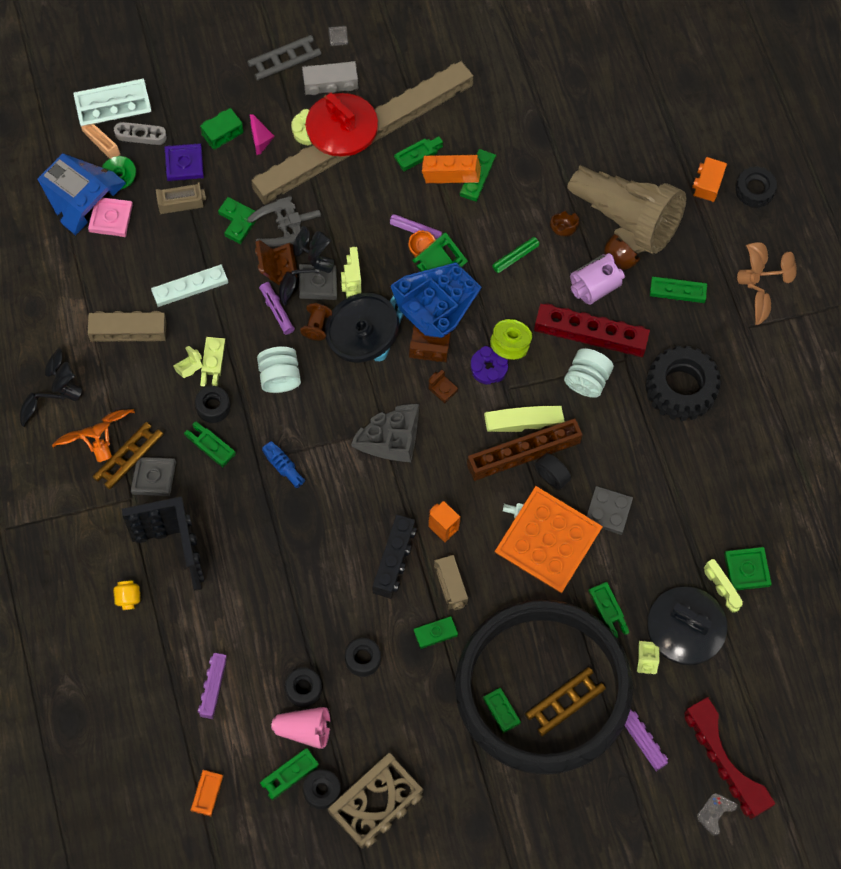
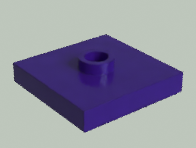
M201 144L165 146L167 181L204 178Z

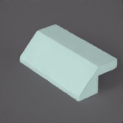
M144 79L73 93L80 126L151 112Z

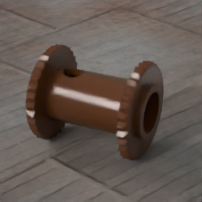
M311 303L306 308L311 314L308 325L301 327L300 332L308 339L323 340L326 337V334L322 331L325 318L332 316V311L325 305Z

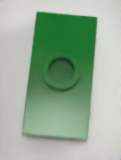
M451 616L414 629L420 649L458 636Z
M501 688L483 697L502 733L521 724Z

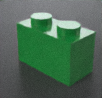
M231 108L220 112L218 116L211 120H206L200 125L202 136L213 150L244 133L242 122Z

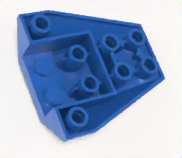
M457 263L406 275L391 285L399 310L425 336L440 338L457 327L482 288Z

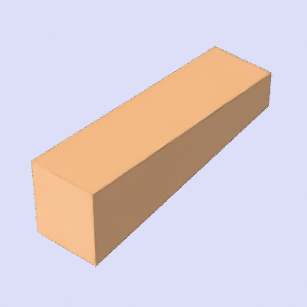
M94 124L81 127L82 131L109 159L120 155L117 145Z

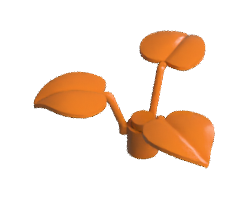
M134 409L112 412L102 418V423L61 436L52 444V447L83 439L91 452L94 451L97 462L108 460L112 457L108 447L110 445L108 432L110 423L123 418L129 413H135ZM104 430H105V442H104V439H99L100 436H101V434H102V432H103ZM86 437L95 438L96 441L93 442V446Z

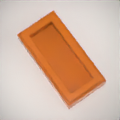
M206 770L202 771L191 807L192 812L212 816L223 775Z

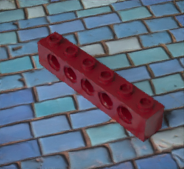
M541 303L534 328L536 332L639 357L644 355L650 330L643 326H632L622 321L615 322L606 317H595L585 312L578 313L569 308L562 309L552 304ZM553 318H557V319H559L560 321H559V322H555V321H553L552 319H553ZM570 323H576L578 326H572ZM589 327H593V328H595L596 330H595V331H592V330H590V329H588V328H589ZM606 332H613L614 335H609ZM624 336H630L632 339H626Z

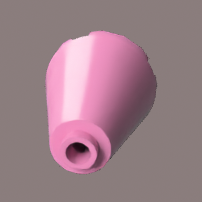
M319 707L277 714L276 718L272 720V730L278 736L323 749L327 745L330 732L326 722L330 721L328 708Z

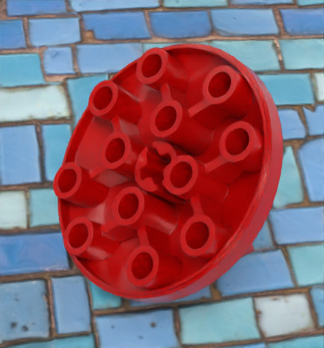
M329 93L311 107L306 117V133L310 142L321 152L332 156L356 155L373 142L378 130L377 115L370 103L359 96L348 93Z

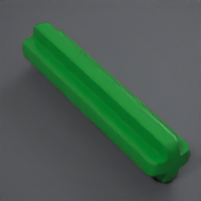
M532 237L493 264V269L496 273H500L537 248L539 241L536 237Z

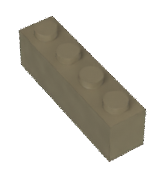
M97 311L89 313L88 336L90 342L166 341L165 313L160 311H152L151 313H142L140 311H133L132 313H123L121 311L104 313Z

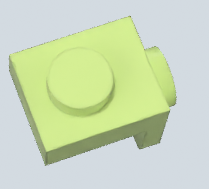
M190 346L186 347L189 357L174 365L175 371L183 378L193 375L195 371L203 367L199 351L192 349Z

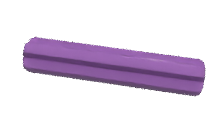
M393 214L390 219L391 225L413 233L419 230L429 231L435 239L442 234L439 230Z

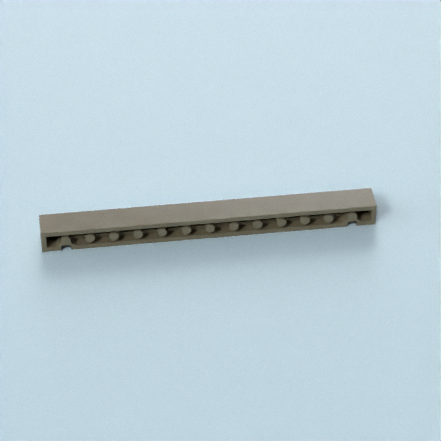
M462 61L454 63L448 69L437 72L432 78L422 81L418 86L406 90L404 94L392 98L384 105L376 107L378 130L373 142L452 98L456 92H462L471 87L473 84L471 72ZM312 145L309 148L302 149L295 156L288 157L281 164L272 166L265 173L256 175L252 179L253 190L265 205L276 199V196L280 193L284 194L349 156L328 155Z

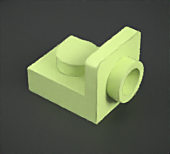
M639 641L637 672L657 674L659 647L655 646L653 642Z

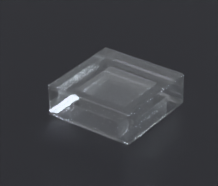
M346 26L329 28L331 46L348 44Z

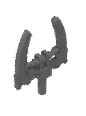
M288 196L259 208L248 217L247 221L252 223L268 213L275 212L278 216L276 224H280L278 229L283 231L284 236L271 239L258 238L256 241L261 240L269 247H278L287 243L293 245L296 236L300 232L301 222L321 217V213L319 210L299 215L298 212H294L295 204L291 203L292 197ZM285 209L287 214L286 217H283V215H281V210ZM287 227L292 229L293 234L287 232Z

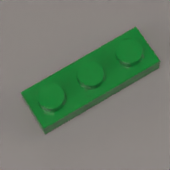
M481 149L477 153L481 166L479 183H464L460 192L461 197L477 202L496 158L495 154Z
M659 277L651 278V297L705 303L707 283Z

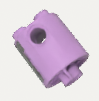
M602 254L571 273V290L576 298H581L586 304L590 305L622 285V279L625 278V275L621 269L617 268L611 254Z

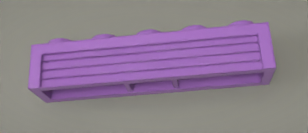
M213 653V657H210L209 664L211 666L207 670L208 679L204 683L205 692L201 696L202 705H199L198 708L200 717L210 719L214 717L227 660L226 655Z
M630 709L625 727L655 771H658L667 765L668 758L660 752L659 745L654 743L652 735L649 732L647 733L644 723L638 720L637 713Z

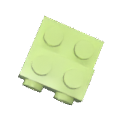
M357 247L350 248V255H346L347 265H344V272H341L342 292H346V298L361 293Z

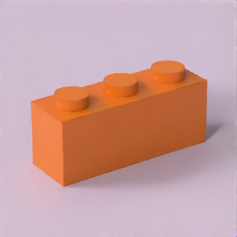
M477 155L424 156L422 173L426 183H479L481 166Z

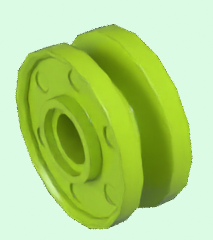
M512 319L502 320L495 325L490 344L493 351L500 357L512 360L520 359L528 352L532 340V332L520 321Z

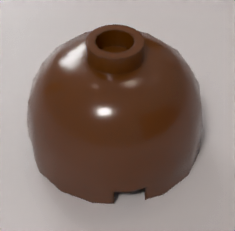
M614 234L606 243L604 254L609 253L613 256L614 263L618 269L628 270L636 265L640 258L635 257L637 254L623 240L621 242L616 240L619 236Z

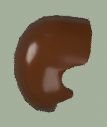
M563 211L551 217L550 227L559 236H571L577 230L579 217L576 213L570 215Z

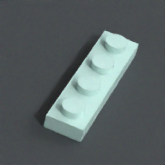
M221 264L153 287L151 290L157 306L160 307L227 284L228 279Z

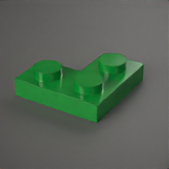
M227 197L218 210L219 215L232 221L224 233L225 237L241 244L257 221L255 220L252 223L247 221L248 217L255 210Z

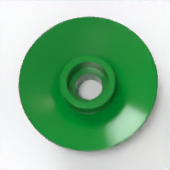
M112 157L102 166V168L114 172L117 176L123 174L120 178L126 184L120 190L128 187L135 179V165L127 157Z

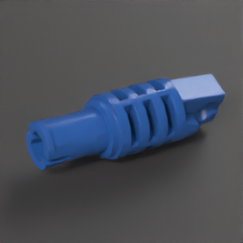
M272 441L263 446V453L281 476H286L295 488H298L299 485L301 486L305 482V479L295 470V464Z

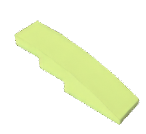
M561 406L512 408L486 412L484 414L488 432H522L524 429H542L544 426H555L565 422Z

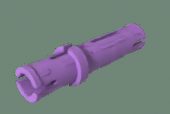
M269 282L262 284L259 289L266 299L265 303L271 308L285 335L292 333L295 328L284 311L279 296L275 294Z

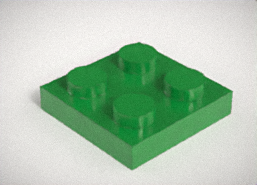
M764 547L725 551L724 555L729 581L735 590L771 586Z

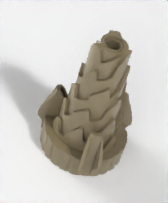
M579 165V169L573 174L567 187L574 195L591 203V207L601 211L620 225L622 228L616 229L614 234L619 236L618 238L621 241L623 240L636 253L647 251L656 254L665 248L675 234L686 206V193L670 184L664 183L658 187L651 183H638L632 180L630 182L619 176L614 178L604 172L597 173L582 165Z

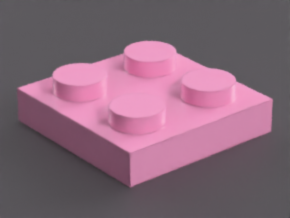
M101 198L93 207L88 228L89 232L126 237L133 206L132 201Z

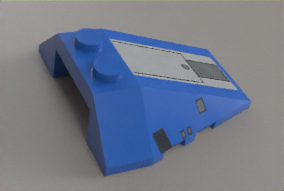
M63 153L38 178L61 223L74 235L88 223L84 216L107 192L114 196L126 184L110 170Z

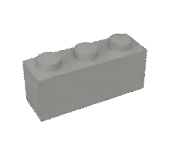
M355 62L302 67L305 95L358 89Z

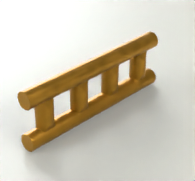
M145 422L92 477L97 482L102 477L106 479L107 482L104 485L110 490L162 437L163 433L160 430H157L154 434L149 432L148 430L151 426ZM142 436L148 439L141 447L135 445ZM129 450L132 451L134 454L127 461L122 459ZM115 464L119 465L121 468L114 475L108 472Z
M590 667L525 713L529 720L535 717L542 725L538 729L541 736H544L606 689L602 683L596 686L589 678L593 674ZM583 682L589 689V692L580 698L573 688ZM567 693L574 703L564 710L557 700ZM551 705L558 715L548 721L542 714V711Z

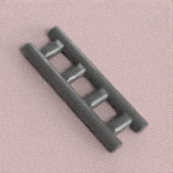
M309 35L250 59L247 62L249 67L254 65L257 67L259 73L255 74V78L258 81L321 55V51L319 48L312 49L310 43L314 39L312 35ZM303 46L307 53L297 57L294 49ZM287 52L291 60L281 63L278 56ZM272 59L275 66L265 69L262 62Z

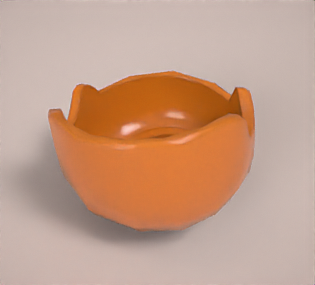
M419 230L413 233L408 243L410 252L417 256L435 240V237L429 231Z

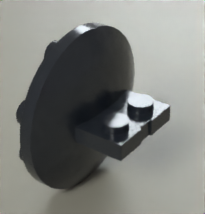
M677 587L666 591L656 599L649 611L647 630L651 642L659 647V653L662 656L678 664L696 665L708 661L719 652L727 636V619L721 605L707 592L693 587Z

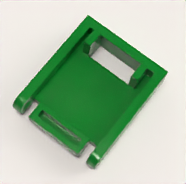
M446 232L442 233L412 259L414 263L420 260V263L416 266L421 272L452 263H457L462 267L468 262ZM446 244L456 256L453 261L442 248Z

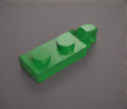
M440 137L431 141L430 139H423L396 153L394 158L404 172L423 162L424 156H434L438 153L437 150L443 147V141Z

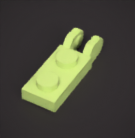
M206 337L203 367L201 369V386H206L207 375H213L212 386H218L226 342L224 338Z
M715 559L710 560L704 567L707 578L713 580L718 594L725 597L726 607L729 608L730 612L739 611L743 605L740 596Z

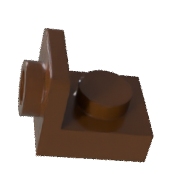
M443 370L439 373L435 372L429 378V390L444 403L458 392V388L445 377Z

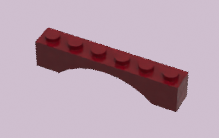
M707 697L688 708L684 713L686 723L689 727L694 728L697 733L695 736L701 745L704 744L707 749L708 758L711 762L716 763L719 768L718 773L720 777L729 784V791L732 796L738 798L744 815L749 816L752 820L772 808L775 802L765 786L744 776L727 758L719 738V714Z

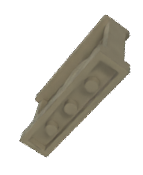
M389 752L328 808V813L342 826L361 849L365 846L369 848L377 840L375 837L380 832L384 834L391 828V822L396 817L399 820L407 813L406 808L411 803L415 805L422 799L423 789ZM392 766L402 778L393 781L388 768ZM376 780H381V785L387 783V785L381 788H377L375 786ZM400 783L409 785L411 789L410 795L402 798L400 792L405 791V789L398 788L395 790V786ZM368 788L376 793L388 790L386 811L378 813L364 812L367 806V797L364 790ZM356 799H361L363 801V805L360 810H357L359 805L354 804V801ZM395 801L398 802V803H401V804L394 810ZM343 811L346 814L355 817L351 823V827L340 816V812ZM359 819H362V830L365 825L370 826L368 834L360 835L356 832L355 826ZM383 820V821L376 827L374 821Z

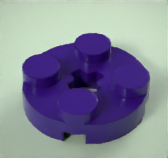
M484 346L471 359L470 368L472 375L482 384L498 383L507 374L508 359L500 357L493 351L492 347ZM485 363H492L494 368L486 369Z

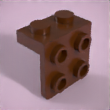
M261 240L256 241L255 252L258 256V269L261 274L280 285L286 272L291 273L293 270H297L293 245L287 243L272 249Z
M414 325L409 358L447 362L450 333L442 338L425 336Z

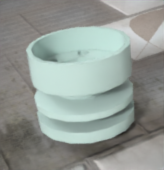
M273 347L259 353L257 360L259 371L261 372V386L264 391L270 393L287 392L301 384L300 373L297 368V355L293 348Z
M580 349L577 351L572 363L573 365L570 366L564 380L572 390L581 395L599 397L605 387V381L608 380L613 370V363L608 357L595 350Z

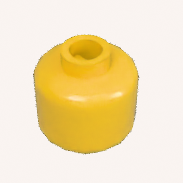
M134 581L118 582V585L113 588L115 605L122 606V610L134 609V605L140 603L139 585L134 584Z

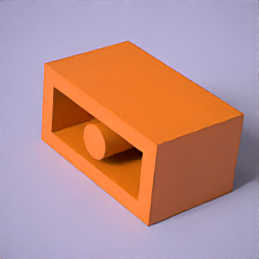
M706 157L705 163H700L697 172L701 174L700 178H695L692 187L696 189L694 196L714 202L727 163Z
M444 501L440 505L435 504L430 509L428 527L446 542L459 530L460 516Z

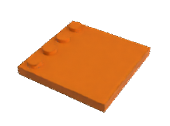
M535 486L496 548L495 553L562 594L603 526Z

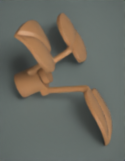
M755 242L746 245L752 269L739 270L737 280L739 284L748 285V288L758 291L755 297V325H759L767 319L771 311L769 294H765L764 289L755 286L759 282L760 276L783 274V281L791 283L795 279L797 267L794 254L792 252H785L781 259L782 270L762 272L768 260V251L763 243Z

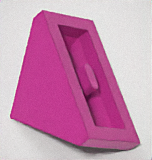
M250 115L256 154L260 155L275 136L254 115Z

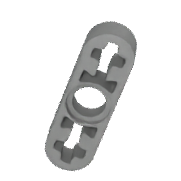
M121 122L114 127L115 136L120 141L161 145L167 139L165 129L160 126ZM142 130L145 132V135L138 137L135 135L136 132Z

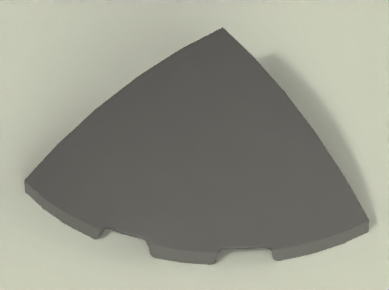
M419 404L401 405L395 407V411L387 414L381 412L370 419L371 423L364 429H359L351 446L362 452L384 459L411 462L417 434Z

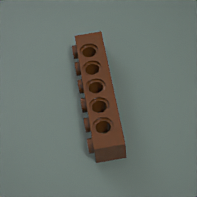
M574 418L468 456L467 466L473 480L476 481L541 458L546 453L552 454L580 444L583 434Z

